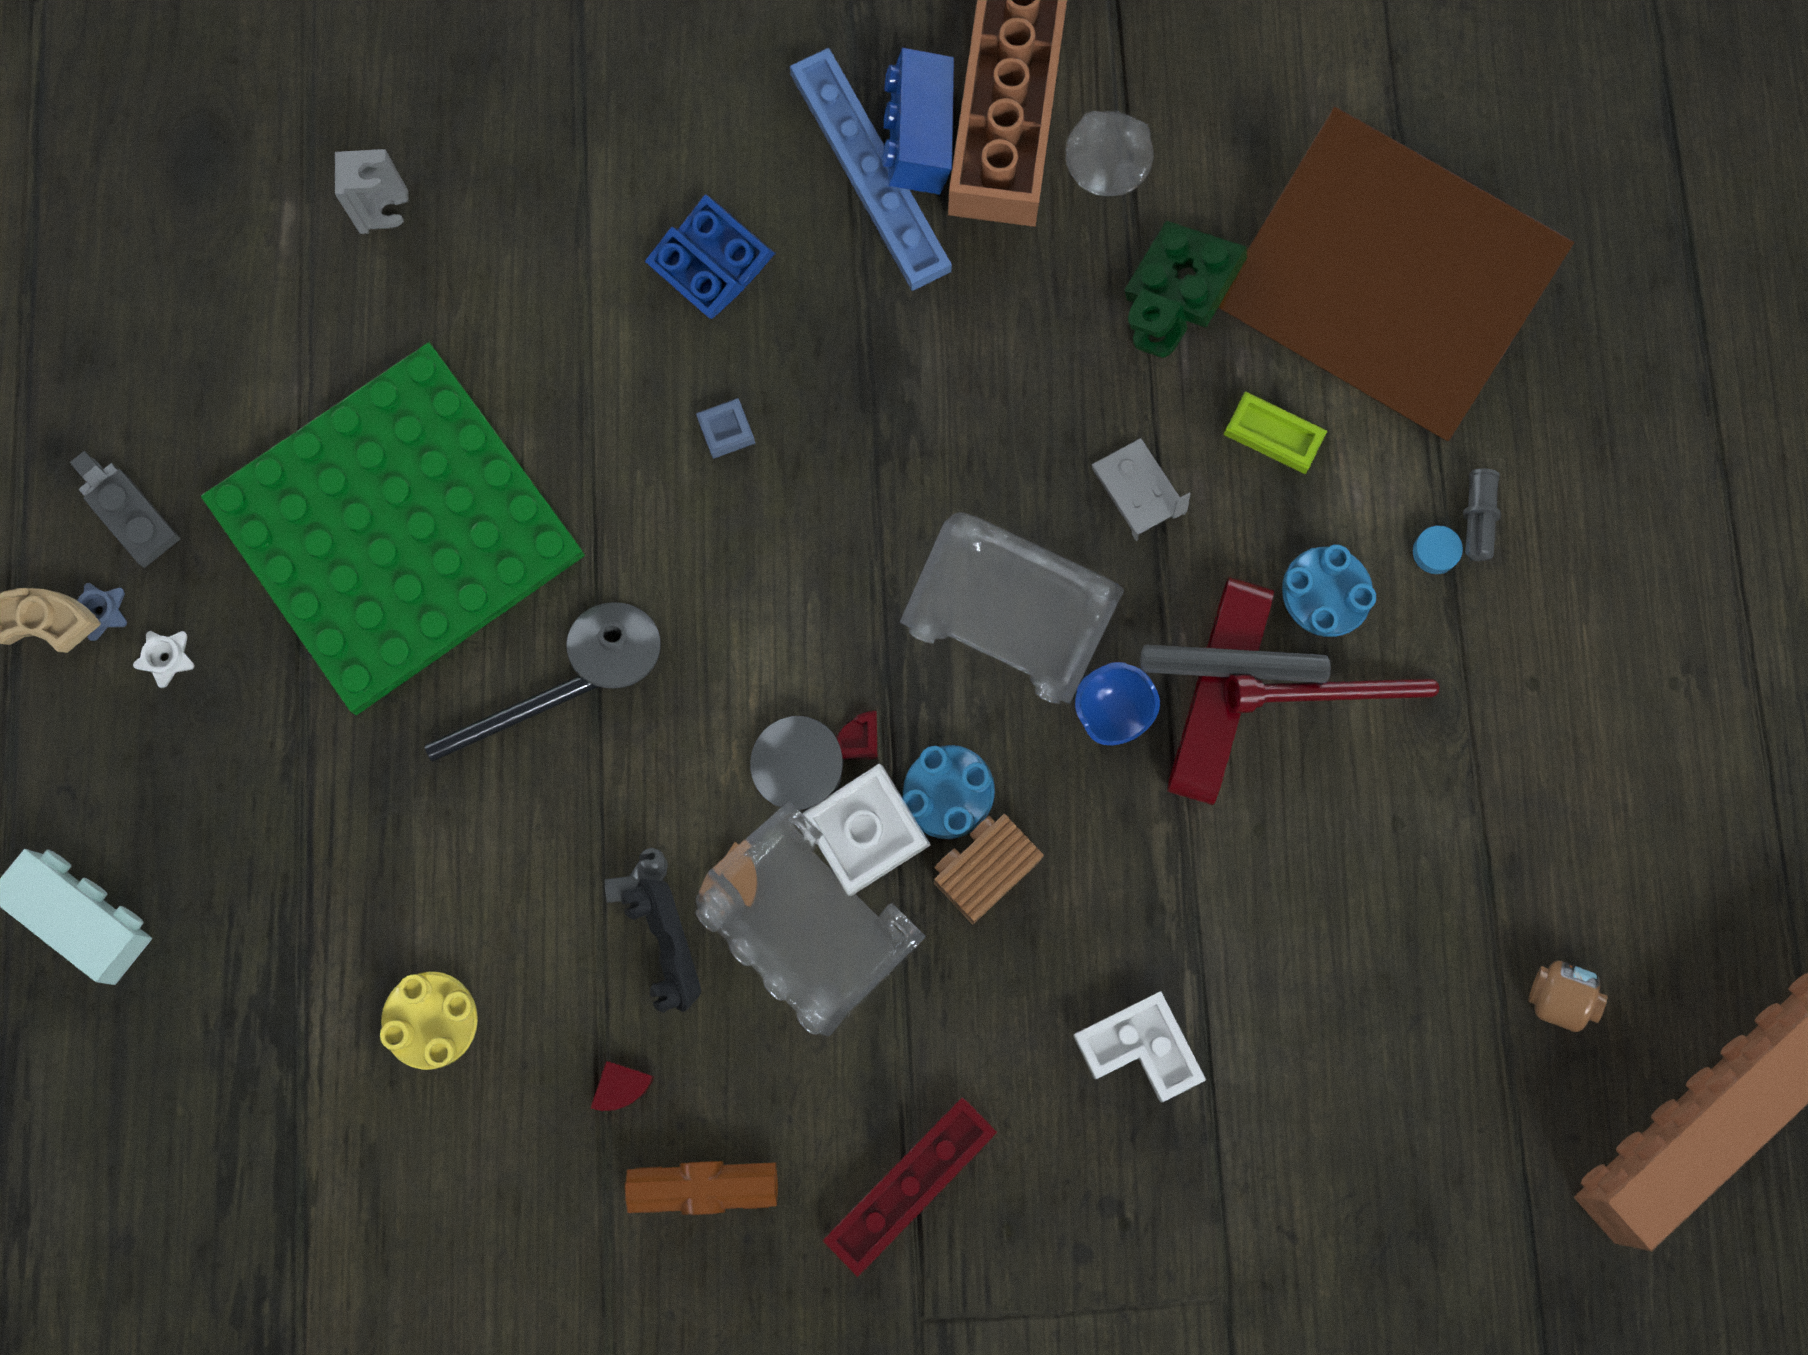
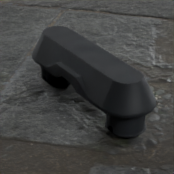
M641 878L637 888L623 892L621 903H630V907L624 910L626 916L630 919L636 920V918L646 916L650 932L657 937L661 949L659 961L665 980L652 984L650 996H659V999L652 1003L655 1009L662 1013L672 1008L685 1012L701 995V986L672 892L665 881Z

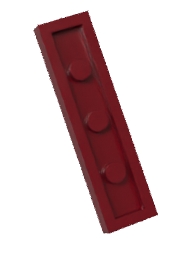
M961 1097L822 1241L858 1277L995 1136L997 1131Z

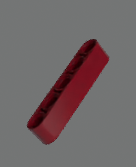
M1228 577L1218 605L1207 648L1259 651L1274 590ZM1198 676L1170 774L1167 792L1214 805L1222 784L1241 713H1231L1226 706L1225 684L1228 677Z

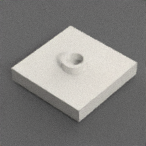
M881 764L874 766L829 795L821 803L800 814L849 896L854 895L931 846Z

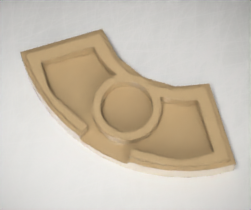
M16 588L0 593V644L11 645L24 637L37 636L45 639L57 652L68 653L101 625L87 607L70 596L56 591Z

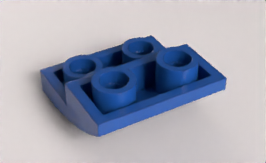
M705 194L679 229L673 226L669 229L645 262L708 318L712 319L744 290L775 253L716 201Z

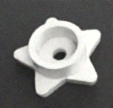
M148 631L146 633V643L141 650V657L133 663V667L138 670L152 672L157 685L160 688L167 687L176 672L194 669V663L184 653L188 638L187 634L181 631L166 637ZM167 653L169 655L168 659L162 661L161 656Z

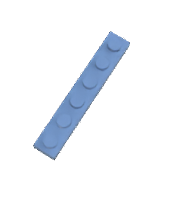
M827 48L791 65L790 72L794 82L910 289L913 291L950 273L952 264L910 190L888 186L889 167H883L882 164L884 144L830 49Z

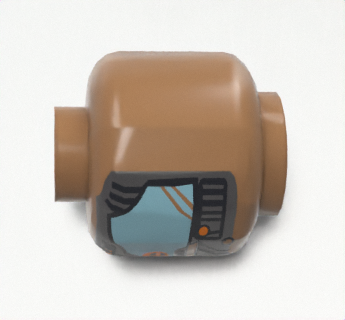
M1557 960L1550 964L1548 968L1542 966L1539 968L1529 994L1528 1002L1535 1004V1014L1541 1020L1573 1032H1579L1585 1028L1589 1020L1596 1023L1600 1021L1608 996L1599 993L1600 979L1598 975Z

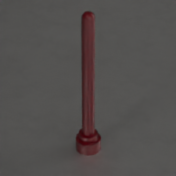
M1230 675L1225 684V702L1231 713H1252L1256 708L1262 707L1264 703L1434 697L1438 694L1440 686L1434 679L1263 684L1260 679H1255L1252 675Z

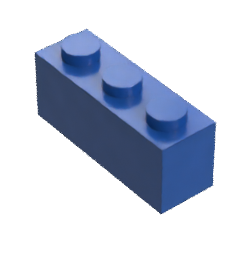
M902 48L896 65H889L885 78V92L891 93V102L887 103L885 109L884 129L890 130V139L886 140L882 159L883 167H889L888 186L940 195L952 170L954 57Z

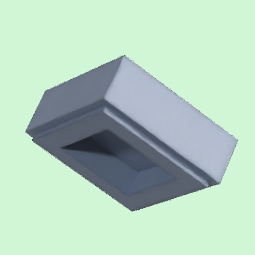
M739 398L696 413L713 459L755 444Z

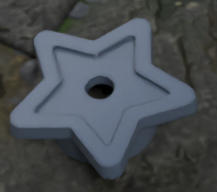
M91 583L84 585V593L80 595L77 601L87 607L101 623L99 627L88 635L89 640L96 641L108 627H125L127 625L126 619L119 610L125 595L122 588L104 592ZM98 607L103 608V612L100 615L96 614Z

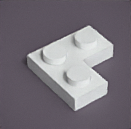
M1161 991L1073 1035L1094 1079H1098L1139 1059L1160 1102H1164L1206 1081Z

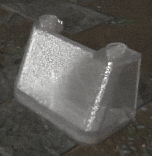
M957 512L944 521L900 623L910 627L909 633L912 636L928 643H934L936 638L945 639L948 636L1031 675L1030 681L1036 686L1034 692L1042 699L1055 704H1059L1061 700L1070 704L1121 600L1124 589L1115 582L981 518L968 513Z

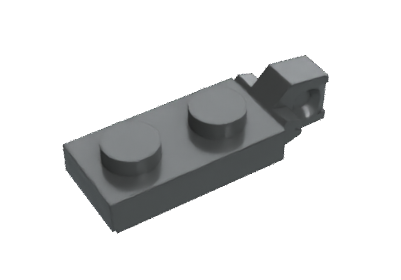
M83 451L70 462L86 481L79 488V491L85 496L83 499L139 565L146 568L181 539L127 474L120 469L118 470L115 465L110 463L103 469L96 459L91 458L86 451Z

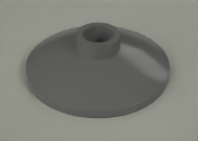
M604 603L588 609L576 619L567 637V653L573 669L585 681L603 688H623L639 682L652 671L660 654V636L653 620L639 608L625 603ZM609 634H619L621 636L620 640L614 643L607 642L604 639Z

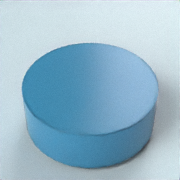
M1444 526L1427 528L1419 535L1413 545V557L1416 564L1422 570L1431 574H1443L1451 570L1459 562L1463 552L1459 536L1453 530Z

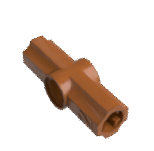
M724 1161L680 1163V1167H639L628 1169L625 1182L627 1213L681 1211V1215L723 1213L728 1208L752 1209L777 1206L776 1162L724 1165Z

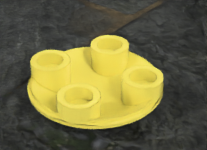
M422 972L406 976L393 989L385 1002L381 1019V1042L384 1047L390 1049L396 1058L408 1066L423 1070L445 1067L459 1059L467 1051L474 1039L478 1020L474 999L459 980L448 974Z

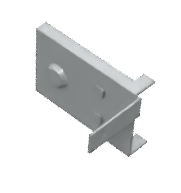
M1141 438L1092 464L1093 471L1131 528L1132 535L1136 541H1138L1139 534L1170 517L1175 519L1182 514H1186L1190 492L1179 497Z

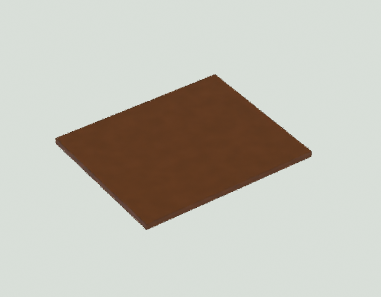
M1334 106L1248 248V258L1218 308L1446 442H1449L1575 242Z

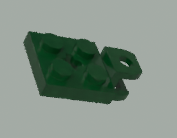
M1166 221L1124 290L1127 301L1133 302L1128 314V322L1130 328L1135 329L1133 335L1135 348L1160 358H1165L1176 349L1187 331L1186 321L1206 328L1248 258L1246 246ZM1193 268V271L1196 272L1195 275L1187 274L1183 280L1178 279V271L1181 269ZM1150 335L1156 338L1165 335L1164 339L1160 342H1151L1149 340Z

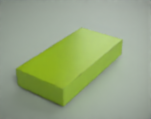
M1245 391L1224 435L1306 474L1327 430Z

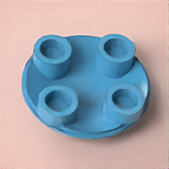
M1342 545L1316 547L1303 552L1292 561L1283 578L1282 596L1289 615L1299 626L1315 635L1336 637L1353 631L1364 622L1376 602V592L1366 568Z
M955 745L931 746L923 750L920 757L910 767L903 785V800L921 830L930 836L940 839H955L971 833L989 815L995 796L993 776L984 760L973 751Z

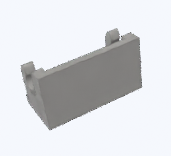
M386 149L335 152V195L358 232L366 234L369 233V229L394 228L404 222L401 215L385 216L382 214V209L387 204L398 205L408 202V189Z

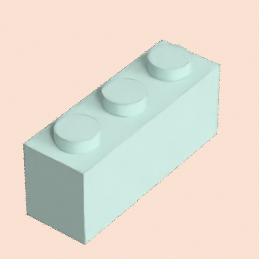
M24 849L0 878V907L92 980L98 983L116 985L153 939L140 929L144 923L143 920L125 907L119 906L117 910L104 901V898L108 895L105 890L87 878H82L81 881H78L67 872L71 868V864L55 852L47 849L44 854Z

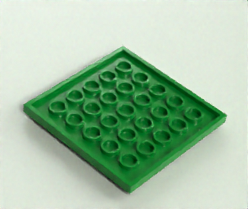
M430 342L201 495L203 501L340 698L355 716L585 556L582 549Z

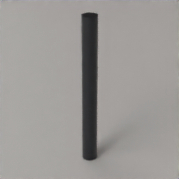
M576 676L425 744L426 753L433 762L599 686H595L580 676Z

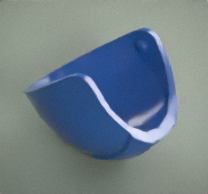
M1123 662L1109 663L1094 670L1088 676H1085L1076 690L1075 708L1077 715L1091 739L1103 745H1119L1137 738L1152 725L1160 709V697L1149 676L1141 669Z

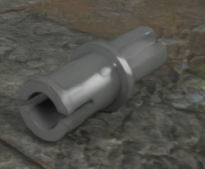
M1485 468L1475 469L1472 473H1469L1468 508H1465L1463 511V518L1467 520L1465 553L1472 561L1491 560L1494 555L1495 524L1501 518V511L1497 509L1500 474L1495 470Z

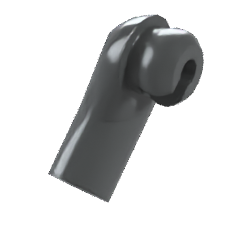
M656 848L645 849L639 855L640 861L630 876L605 879L607 903L621 901L623 892L637 888L641 878L662 881L667 874L668 868L664 854Z

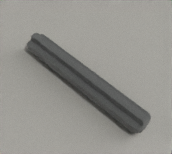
M1144 645L1140 657L1141 669L1145 673L1213 677L1252 675L1255 679L1325 683L1329 680L1331 670L1328 656L1318 654Z

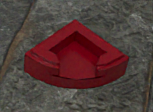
M869 711L857 715L840 730L836 738L841 747L843 760L878 759L877 711Z
M606 1061L590 1109L612 1111L634 1103L646 1093L655 1076Z

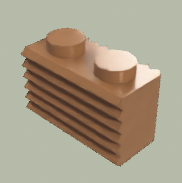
M1005 814L996 822L988 816L969 834L974 842L963 853L960 854L954 848L934 867L940 873L934 879V884L972 925L1030 872L1044 856Z

